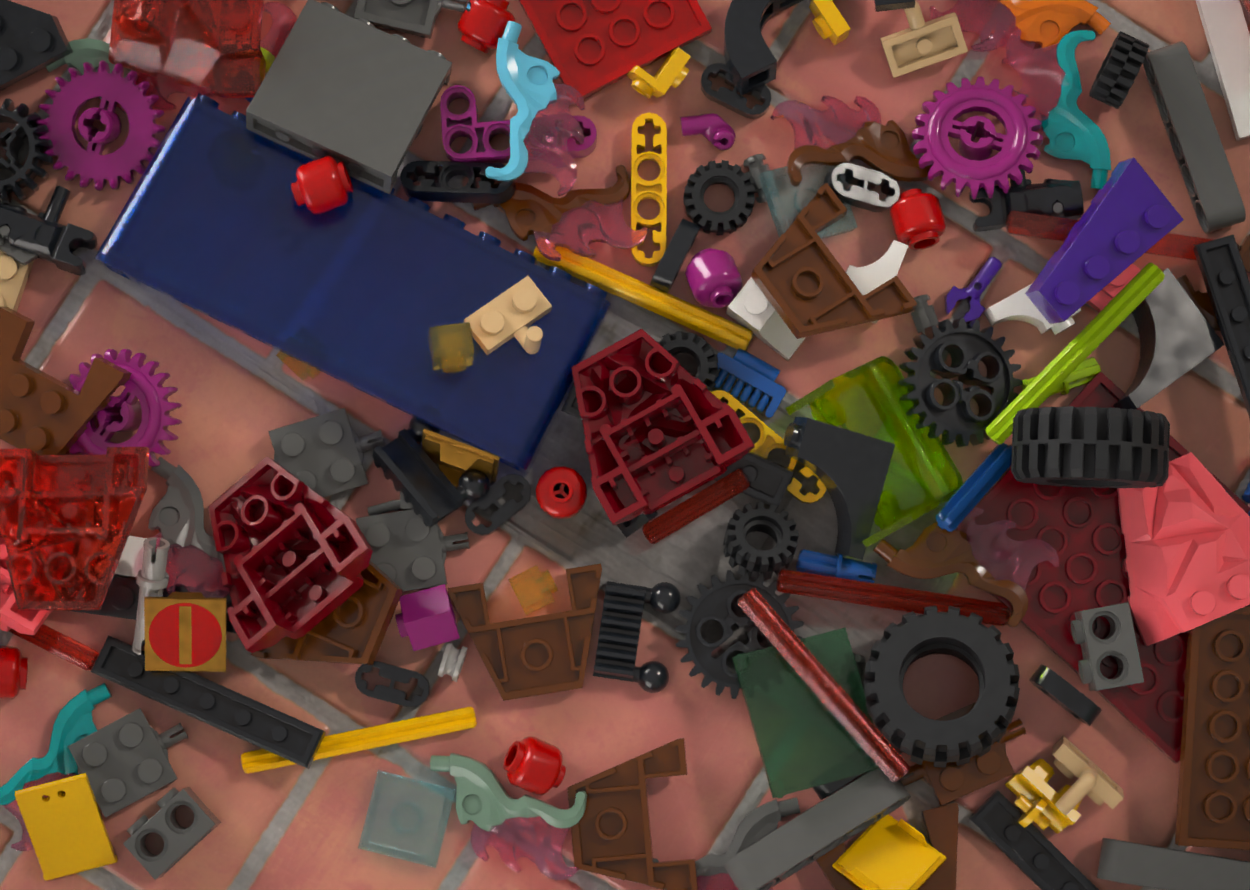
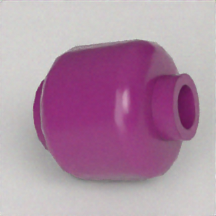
M709 248L699 251L693 256L685 272L694 299L700 305L710 308L728 306L740 292L743 285L733 257L722 250Z

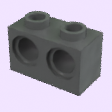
M1129 602L1074 612L1076 620L1071 621V632L1074 643L1081 644L1084 660L1078 661V667L1082 683L1088 684L1090 691L1143 683L1144 678ZM1099 616L1106 618L1110 624V633L1104 639L1096 637L1092 631L1093 621ZM1106 656L1113 657L1118 664L1117 674L1111 679L1105 678L1100 671V663Z
M175 787L157 802L161 809L149 819L146 815H143L127 830L131 837L123 845L155 880L166 874L221 823L190 787L183 788L180 792ZM181 805L190 807L194 813V821L188 828L180 826L175 819L176 810ZM151 832L157 833L163 838L164 848L159 855L150 853L146 848L145 841Z

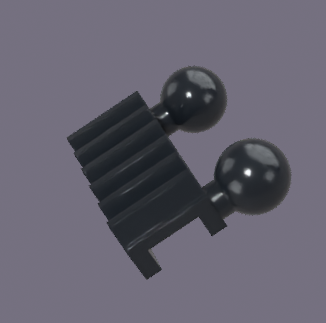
M422 411L411 418L409 428L401 430L398 438L383 448L380 445L374 448L372 457L375 466L383 469L385 478L393 481L395 490L403 493L404 501L406 503L410 502L413 505L415 514H421L425 526L432 527L460 508L465 500L477 501L484 498L490 489V481L484 472L470 469L460 476L458 487H454L417 443V441L422 443L424 429L439 434L441 428L439 419L433 413Z
M607 581L593 676L637 682L643 690L650 693L659 692L667 686L669 673L662 663L649 661L638 667L635 666L644 603L650 604L656 612L661 614H669L675 611L681 600L680 592L676 586L668 582H662L653 588Z

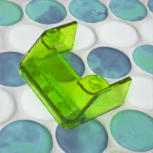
M880 356L831 379L785 408L788 414L791 415L810 406L812 416L817 421L836 427L841 426L843 429L895 444L874 518L875 524L881 530L862 541L866 548L949 501L963 485L961 474L946 448L942 445L940 438H928L930 426L920 429L915 427L920 418L918 414L906 415L908 409L913 405L911 401H900V397L908 393V387L897 384V381L904 379V376L898 366L886 356Z

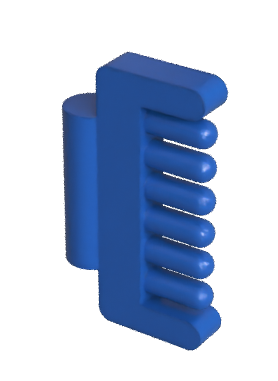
M740 348L733 359L721 352L716 355L719 362L718 369H721L715 380L716 385L714 387L720 388L729 373L730 375L723 385L722 391L728 393L736 378H738L731 391V395L737 398L744 384L747 383L739 397V401L745 403L753 388H756L748 401V406L753 408L763 392L764 395L756 410L759 413L763 412L772 397L773 399L765 411V416L767 418L773 417L786 394V389L774 382L781 370Z

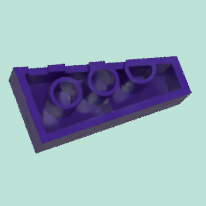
M1134 157L1118 163L1111 173L1112 176L1092 199L1089 208L1081 219L1075 223L1064 243L1052 255L1025 293L1049 324L1064 322L1184 220Z

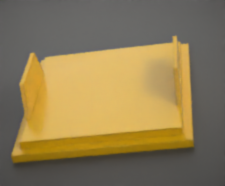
M888 814L872 824L838 858L832 867L862 890H917L946 860V856L928 844L924 835L903 819L898 822Z

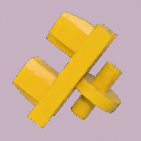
M1041 758L1012 775L1004 785L1018 797L1014 803L1024 812L1018 820V823L1023 828L1034 821L1042 830L1049 826L1058 834L1068 825L1075 824L1081 814L1077 812L1081 801L1067 815H1064L1056 808L1054 804L1071 786L1066 784L1058 792L1050 787L1047 782L1055 773L1053 768Z

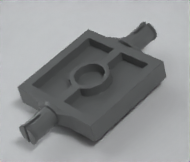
M358 0L354 18L366 19L374 26L431 39L435 20L442 8L463 13L468 0Z
M346 408L268 431L275 451L274 461L322 497L368 484V478L363 466L364 452L374 449L379 445L386 446L384 439L369 443V440L383 436L381 429L359 437L351 427Z
M414 509L356 518V524L373 550L370 561L403 591L435 587L443 584L447 585L445 571L447 552L470 549L469 541L453 543L455 541L468 540L467 532L444 536L438 523L432 527H426L421 514L416 515Z
M139 708L68 746L77 763L78 775L87 774L95 799L105 818L178 779L169 763L167 748L188 738L185 731L170 738V736L184 729L181 723L159 734L149 725L144 713Z

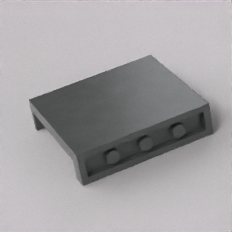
M308 0L246 110V129L313 160L331 156L337 163L343 161L349 176L390 194L397 182L398 169L443 84L448 85L450 81L452 62L446 60L439 52L433 50L426 51L411 44L409 40L401 35H390L379 30L366 19H355L348 16L330 3Z

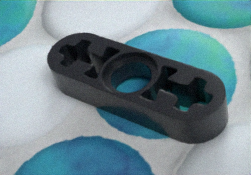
M419 160L407 164L400 175L405 194L415 201L500 204L511 199L516 190L514 180L500 182L498 188L491 187L495 180L487 178L485 170L489 166L494 168L506 166L501 163ZM457 175H463L469 179L467 185L460 189H452L447 185L449 180ZM419 176H425L420 185H414L413 182H417ZM437 176H439L440 187H436L435 184L438 183ZM476 177H480L481 181H478L479 188H477V182L475 179Z

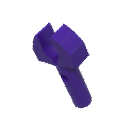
M989 257L967 288L958 289L956 286L951 288L945 296L946 315L952 311L956 302L964 301L966 298L969 299V310L963 316L966 324L977 320L986 308L980 305V296L1001 269L1002 263L999 259Z

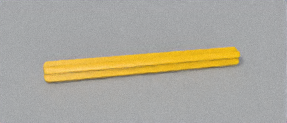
M541 238L534 249L533 258L730 347L737 350L740 348L745 351L753 335L750 329L552 241Z
M465 707L324 736L313 760L474 728L477 726L475 710L473 707ZM264 749L241 754L242 768L244 773L247 774L296 764Z

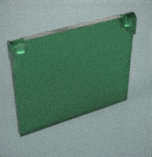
M846 628L744 654L739 653L737 656L732 657L772 798H783L784 795L887 767L874 722L868 714L863 685Z

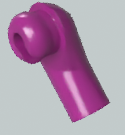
M709 113L680 117L682 136L702 134L717 149L724 151L733 146L736 137L735 132L719 115Z

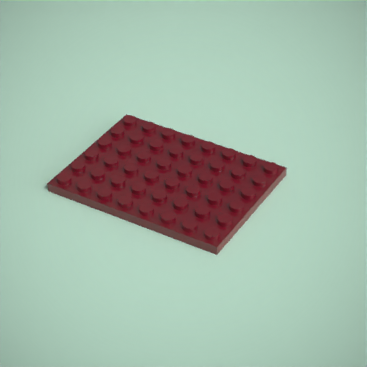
M1100 371L1068 406L1115 408L1113 405L1125 393ZM1170 435L1169 461L1190 453ZM1010 468L955 530L967 533V542L972 546V555L995 580H1009L1022 587L1028 597V609L1021 622L1080 676L1078 661L1084 659L1081 644H1075L1072 637L1071 621L1076 620L1074 612L1127 603L1130 596L1128 572H1125L1124 559H1126L1125 538L1121 533L1117 488L1023 483L1016 481ZM1212 474L1226 492L1248 514L1250 507ZM991 594L1011 613L1013 612L1012 605L1008 600ZM1102 616L1097 617L1092 624V631L1096 637L1104 639L1110 633V624ZM1132 617L1144 682L1096 692L1173 763H1178L1181 753L1188 631L1145 646ZM1106 656L1100 663V671L1105 678H1113L1118 671V664L1111 656Z

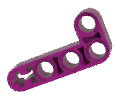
M454 85L446 89L441 96L440 109L442 139L448 159L451 162L508 163L510 159V146L506 150L497 151L490 146V141L498 134H505L510 137V120L478 122V109L471 90L462 85ZM458 98L465 99L470 103L468 110L460 115L453 114L448 110L450 103ZM585 116L535 118L524 141L528 151V162L586 157L596 147L597 131L594 123ZM578 129L583 130L584 136H587L584 137V144L581 145L576 144L575 138H572L575 135V130ZM556 130H562L563 147H557L558 137ZM538 131L546 132L551 137V141L546 147L536 148L529 142L531 135ZM456 138H469L472 141L470 150L462 154L454 152L451 149V144Z

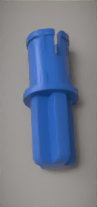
M803 549L798 554L796 570L799 573L832 579L833 584L843 581L872 588L874 585V580L872 579L876 577L877 563L844 558L843 554L837 553V556Z

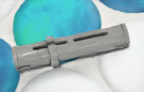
M157 537L147 538L143 543L142 570L138 571L136 579L140 589L134 641L132 644V651L138 655H141L142 646L145 645L144 597H163V590L168 586L169 582L166 565L170 543L163 538L160 539V546L157 549Z

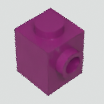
M445 584L400 597L402 613L396 614L395 618L401 638L409 636L413 651L460 639L454 610Z

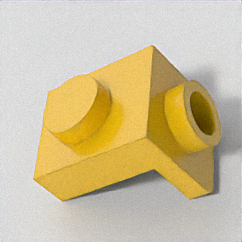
M811 0L809 8L815 16L812 22L819 35L824 40L829 37L834 46L845 40L851 28L833 3L834 0Z
M678 47L667 56L654 76H651L636 65L627 74V77L633 80L631 86L641 95L647 98H651L652 95L659 98L665 95L670 86L676 89L689 72L685 65L691 56Z

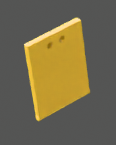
M86 773L15 791V798L45 881L118 862Z

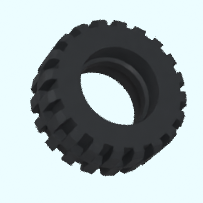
M1074 406L1022 409L1013 418L1011 472L1018 482L1038 485L1094 488H1152L1163 486L1168 478L1170 423L1164 414L1136 409Z
M937 606L924 608V614L916 616L915 612L911 611L903 615L901 623L896 625L892 622L884 630L882 639L875 641L871 649L870 659L866 663L864 697L866 699V711L869 719H872L875 724L876 733L881 740L886 738L890 742V749L898 755L904 752L911 756L910 761L920 765L925 760L934 762V767H946L947 762L955 761L959 766L969 763L970 758L975 755L982 757L990 751L991 745L995 742L999 743L1005 735L1009 723L1012 722L1018 702L1020 674L1018 665L1013 662L1014 652L1009 643L1003 644L1000 640L1001 632L994 625L987 628L982 624L983 617L973 612L970 617L960 615L961 608L949 606L948 612H937ZM931 654H948L963 660L974 670L978 677L979 697L976 704L969 713L954 720L939 721L920 715L907 703L903 692V679L909 666L919 658Z

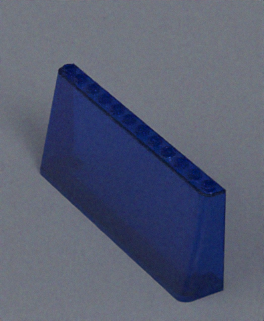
M198 93L196 98L188 96L94 259L105 268L139 285L142 283L478 449L500 457V462L528 475L574 382L571 367L585 360L611 308V303L605 299L608 293L589 283H586L583 288L570 282L572 275L555 266H551L548 271L536 265L537 259L525 251L516 248L514 253H511L499 247L501 241L488 233L480 231L479 235L476 236L464 230L466 224L451 215L445 214L443 219L429 213L431 208L429 205L414 197H409L408 201H405L393 195L395 192L394 188L388 194L351 176L353 192L348 193L347 203L344 206L321 214H313L308 210L306 204L298 206L291 189V183L297 181L296 171L298 167L314 161V159L246 129V115L235 110L229 115L218 109L220 105L218 102L201 93ZM529 275L552 305L551 312L528 327L529 329L532 326H537L543 332L539 351L536 354H528L516 338L513 337L495 351L486 355L463 325L464 319Z

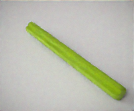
M1148 263L986 427L985 432L987 436L996 444H1002L1013 433V418L1017 412L1022 409L1038 408L1164 280L1165 275L1162 270L1155 264Z

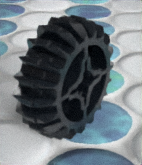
M8 98L4 100L0 109V123H13L16 126L12 130L7 128L4 132L0 133V146L7 151L5 155L11 160V163H8L1 157L0 169H8L14 174L8 179L0 180V198L4 204H11L13 192L20 200L26 199V193L23 189L26 186L35 192L38 191L39 186L33 180L37 175L42 179H47L49 174L41 166L42 164H53L54 161L50 155L43 153L53 148V142L48 139H38L39 136L49 132L46 125L38 126L36 124V121L41 120V117L36 112L28 115L29 107L24 103L15 108L14 102ZM28 136L29 154L23 166L18 159V152L25 144L23 140Z

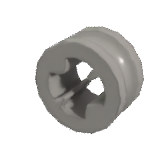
M448 642L441 660L438 676L443 677L447 674L452 677V681L457 682L468 648L463 646L461 649H456L453 643Z

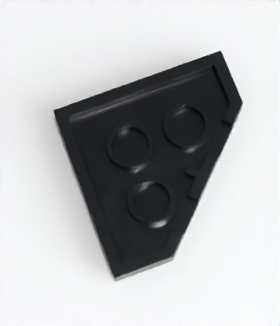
M0 0V91L73 53L57 17L9 0Z

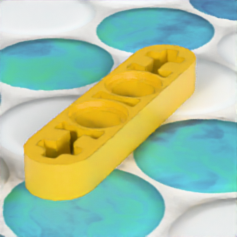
M650 112L638 116L633 122L631 131V253L638 264L646 267L656 266L660 263L666 251L667 128L662 117ZM647 122L653 123L655 130H660V134H655L653 137V150L660 148L661 154L651 151L637 154V148L645 150V135L638 134V130L644 129ZM651 160L659 165L660 174L656 179L646 181L639 176L638 166L643 161ZM644 199L655 200L660 206L659 215L651 220L642 218L637 211L639 203ZM637 225L645 228L661 226V232L656 230L652 232L653 245L660 246V251H654L652 258H645L644 251L637 250V246L644 245L645 230L637 232Z
M722 390L711 392L720 401L722 398L726 400L727 404L735 412L739 410L744 414L743 417L739 418L742 424L752 423L757 426L760 438L754 444L755 447L751 452L767 458L769 452L773 449L786 450L787 446L784 445V439L731 394ZM790 457V464L787 468L793 470L797 460ZM801 463L804 468L800 469L798 473L806 479L812 475L818 479L815 484L819 490L818 493L814 495L809 492L805 496L801 494L799 490L802 484L795 477L792 478L786 491L802 503L810 504L817 502L823 497L827 488L810 468Z

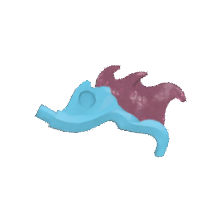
M507 21L502 38L498 37L496 71L501 85L517 105L518 112L510 119V159L508 164L503 168L489 166L485 170V175L490 179L509 182L516 180L523 173H547L554 176L561 184L557 192L558 196H561L573 188L577 179L576 163L569 154L567 140L575 137L580 144L584 143L582 128L571 115L568 107L575 104L580 110H585L584 99L580 92L572 86L553 83V80L558 79L560 75L556 67L545 60L528 56L518 49L519 44H517L522 25L513 21Z

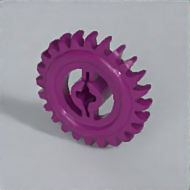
M102 60L99 62L97 72L90 62H84V75L76 68L70 67L68 69L71 77L70 82L62 77L55 78L61 89L60 92L51 89L45 90V93L54 102L53 104L39 105L41 110L49 114V118L37 120L36 124L46 125L49 132L39 136L38 139H48L53 142V148L48 149L44 154L51 157L58 155L59 158L52 167L54 170L69 167L65 180L71 181L80 174L79 186L81 188H86L94 179L95 189L101 191L108 179L110 187L116 190L120 185V177L128 184L134 182L133 170L141 175L146 174L147 170L143 164L144 160L156 162L157 159L150 150L152 147H163V143L155 138V134L165 132L166 128L156 124L155 120L162 117L164 111L153 110L152 106L158 101L159 96L145 95L150 83L143 81L136 85L138 77L136 71H130L124 77L122 64H116L110 73L106 61ZM102 97L99 108L87 109L81 114L78 121L80 134L85 140L89 141L87 149H85L76 135V116L80 108L89 100ZM117 103H119L127 113L129 133L124 144L113 153L102 155L105 144L116 140L121 133V120L115 113ZM95 120H100L101 123L106 125L104 132L93 127Z
M982 76L977 78L975 85H971L968 78H962L961 87L959 88L952 82H948L946 84L947 94L939 90L934 91L933 99L936 103L925 101L922 104V109L927 114H918L915 117V123L923 127H918L912 132L914 140H921L914 145V154L925 153L919 160V167L923 169L926 166L932 165L928 172L929 181L942 175L940 186L942 191L954 182L956 183V197H959L967 186L970 188L973 200L977 198L980 187H984L988 198L991 199L994 193V185L996 184L1007 194L1009 191L1008 178L1021 185L1023 177L1019 169L1025 170L1029 174L1032 173L1033 164L1028 158H1033V160L1039 159L1040 151L1033 145L1039 146L1043 142L1042 135L1033 132L1040 130L1042 124L1040 120L1031 118L1035 115L1036 108L1034 106L1023 107L1026 102V95L1019 94L1013 97L1014 86L1007 85L1001 90L999 89L998 79H993L990 85H985ZM973 111L987 112L995 116L1003 124L1006 135L997 133L994 124L984 116H972L964 122L956 121V119L963 114ZM948 136L959 139V150L962 156L952 148ZM976 137H980L978 143L973 142ZM993 150L1000 151L992 158H989Z
M108 349L105 352L104 359L132 374L130 379L123 385L125 389L121 395L111 396V401L103 410L97 412L99 427L96 428L92 418L86 425L87 429L69 450L71 455L82 453L80 457V465L82 467L92 464V472L95 475H101L105 471L109 479H116L119 474L124 479H131L133 477L132 470L138 475H145L148 471L145 468L144 462L152 467L159 466L160 461L156 459L154 453L160 455L171 453L170 449L166 448L163 444V440L174 441L178 439L177 435L168 430V426L182 423L180 419L170 416L171 411L182 407V405L176 402H168L167 399L170 395L177 392L178 389L176 387L162 386L165 380L170 377V374L158 373L154 375L155 369L159 367V362L150 361L143 365L146 355L144 353H137L130 358L132 355L130 349H123L119 354L114 349ZM93 354L91 357V365L94 361V358H103V356L101 354ZM81 362L79 364L81 376L78 374L69 375V381L73 385L72 388L80 392L91 368L89 363ZM138 429L137 433L128 441L122 443L110 441L115 432H132Z

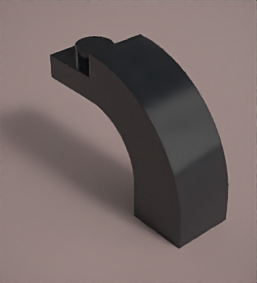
M732 0L725 20L724 57L728 73L741 96L776 79L777 60L763 39L762 29L774 15L804 0Z

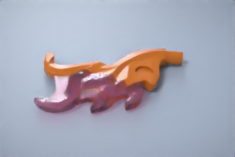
M957 0L955 6L949 11L939 12L934 6L929 7L931 20L955 12L961 31L975 33L980 37V43L972 45L971 50L983 53L991 52L998 48H1009L1011 56L1002 59V64L1008 65L1019 64L1025 60L1033 51L1036 43L1041 45L1040 50L1043 53L1051 51L1058 46L1060 40L1073 27L1079 24H1088L1100 35L1111 24L1096 11L1098 7L1085 0Z

